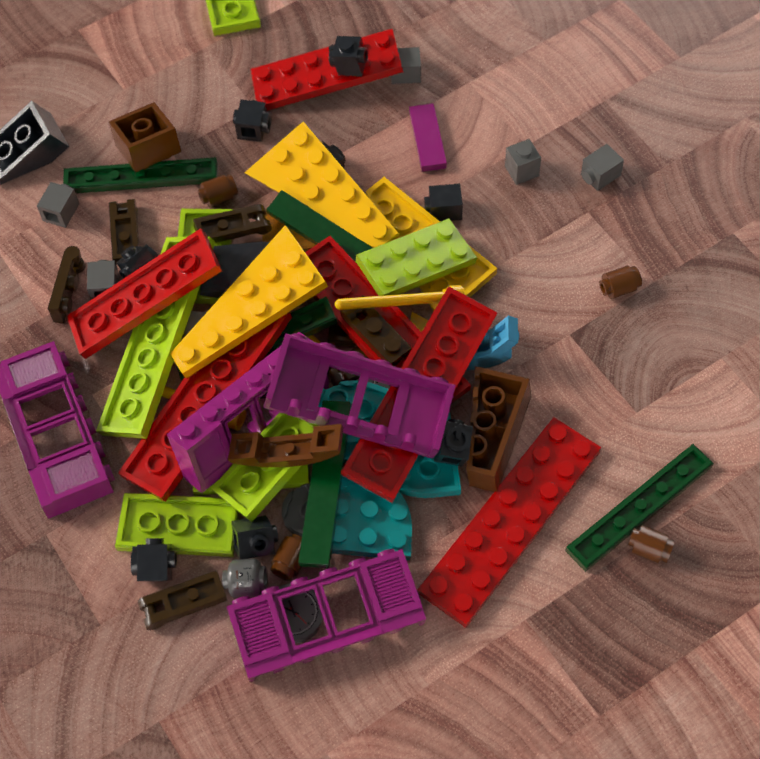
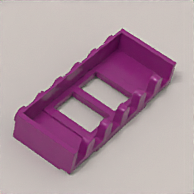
M281 346L167 434L184 479L201 493L217 482L234 464L228 461L232 436L227 423L249 407L253 421L248 423V431L260 432L261 434L278 415L279 412L268 409L272 419L266 423L259 398L268 392ZM326 376L323 387L325 390L329 389L328 376Z
M285 334L263 408L297 417L319 426L342 424L344 427L343 433L434 458L440 450L455 385L448 383L446 379L441 377L430 378L420 375V372L415 369H401L392 366L390 362L385 360L374 361L365 358L363 354L356 351L345 352L336 349L330 343L322 342L319 344L309 341L307 337L300 334ZM329 367L359 376L349 416L327 408L318 407ZM368 379L398 388L388 427L358 418Z
M54 341L3 360L0 363V394L41 508L48 519L113 493L110 482L115 480L109 464L104 466L101 458L106 457L100 441L94 442L92 435L97 433L91 418L85 419L83 412L88 410L82 395L76 396L74 390L79 387L73 372L67 374L66 367L70 366L65 351L59 352ZM63 388L71 410L28 426L20 404ZM76 420L84 442L40 459L32 436Z
M393 548L378 553L376 558L367 561L365 558L351 561L348 563V568L337 570V567L321 571L319 573L320 577L308 580V577H301L291 581V586L279 589V586H274L263 590L260 596L254 598L243 596L233 600L232 605L226 607L249 681H255V677L272 671L273 673L285 670V667L299 662L303 664L315 660L314 657L332 652V654L344 650V647L359 642L361 644L371 642L374 637L389 632L390 634L402 631V628L416 623L419 626L425 624L426 617L403 549L395 551ZM355 576L370 622L337 632L323 586ZM314 590L328 636L296 646L282 600Z

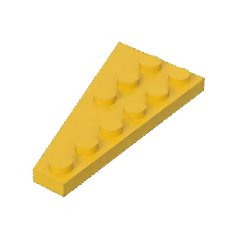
M304 122L298 125L244 172L247 176L259 181L273 191L279 193L283 190L372 248L393 241L400 236L397 230Z
M386 177L381 178L365 191L367 197L400 234L398 238L440 222ZM469 246L477 256L475 264L421 285L419 288L422 293L442 292L449 285H461L464 295L471 297L497 274V267ZM430 303V306L434 311L438 303Z
M286 225L171 352L170 355L185 378L196 373L328 287Z

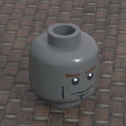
M257 559L232 560L228 570L222 573L223 588L228 589L230 595L235 599L243 596H250V598L260 596L262 590L267 589V568L262 566Z

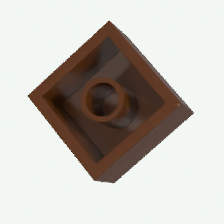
M155 102L108 121L116 147L135 172L146 169L153 164L182 152L176 128Z

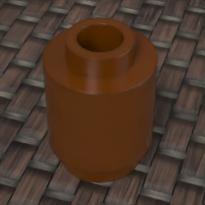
M221 175L200 183L201 189L198 190L202 204L207 203L210 208L232 200L233 196L238 195L236 183L231 175Z
M626 265L602 274L599 286L604 296L615 299L636 291L637 287L642 286V278L636 266L629 267Z
M642 525L640 530L634 528L628 545L633 547L631 552L656 563H659V561L667 563L675 541L669 539L667 534Z
M296 534L284 536L271 560L272 567L270 571L283 580L291 581L293 576H297L302 568L298 563L302 541L301 536Z

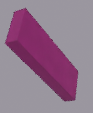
M434 103L410 106L409 114L421 172L446 169L447 162Z

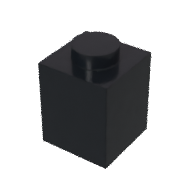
M460 183L429 186V196L424 197L425 210L430 212L440 222L447 219L451 221L462 220L463 202Z

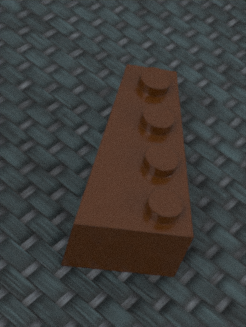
M475 366L473 406L470 420L473 431L466 471L469 486L497 492L531 399L530 379Z

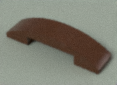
M342 424L314 426L313 433L263 437L260 432L232 434L228 461L234 464L255 467H293L321 462L340 453L344 427Z

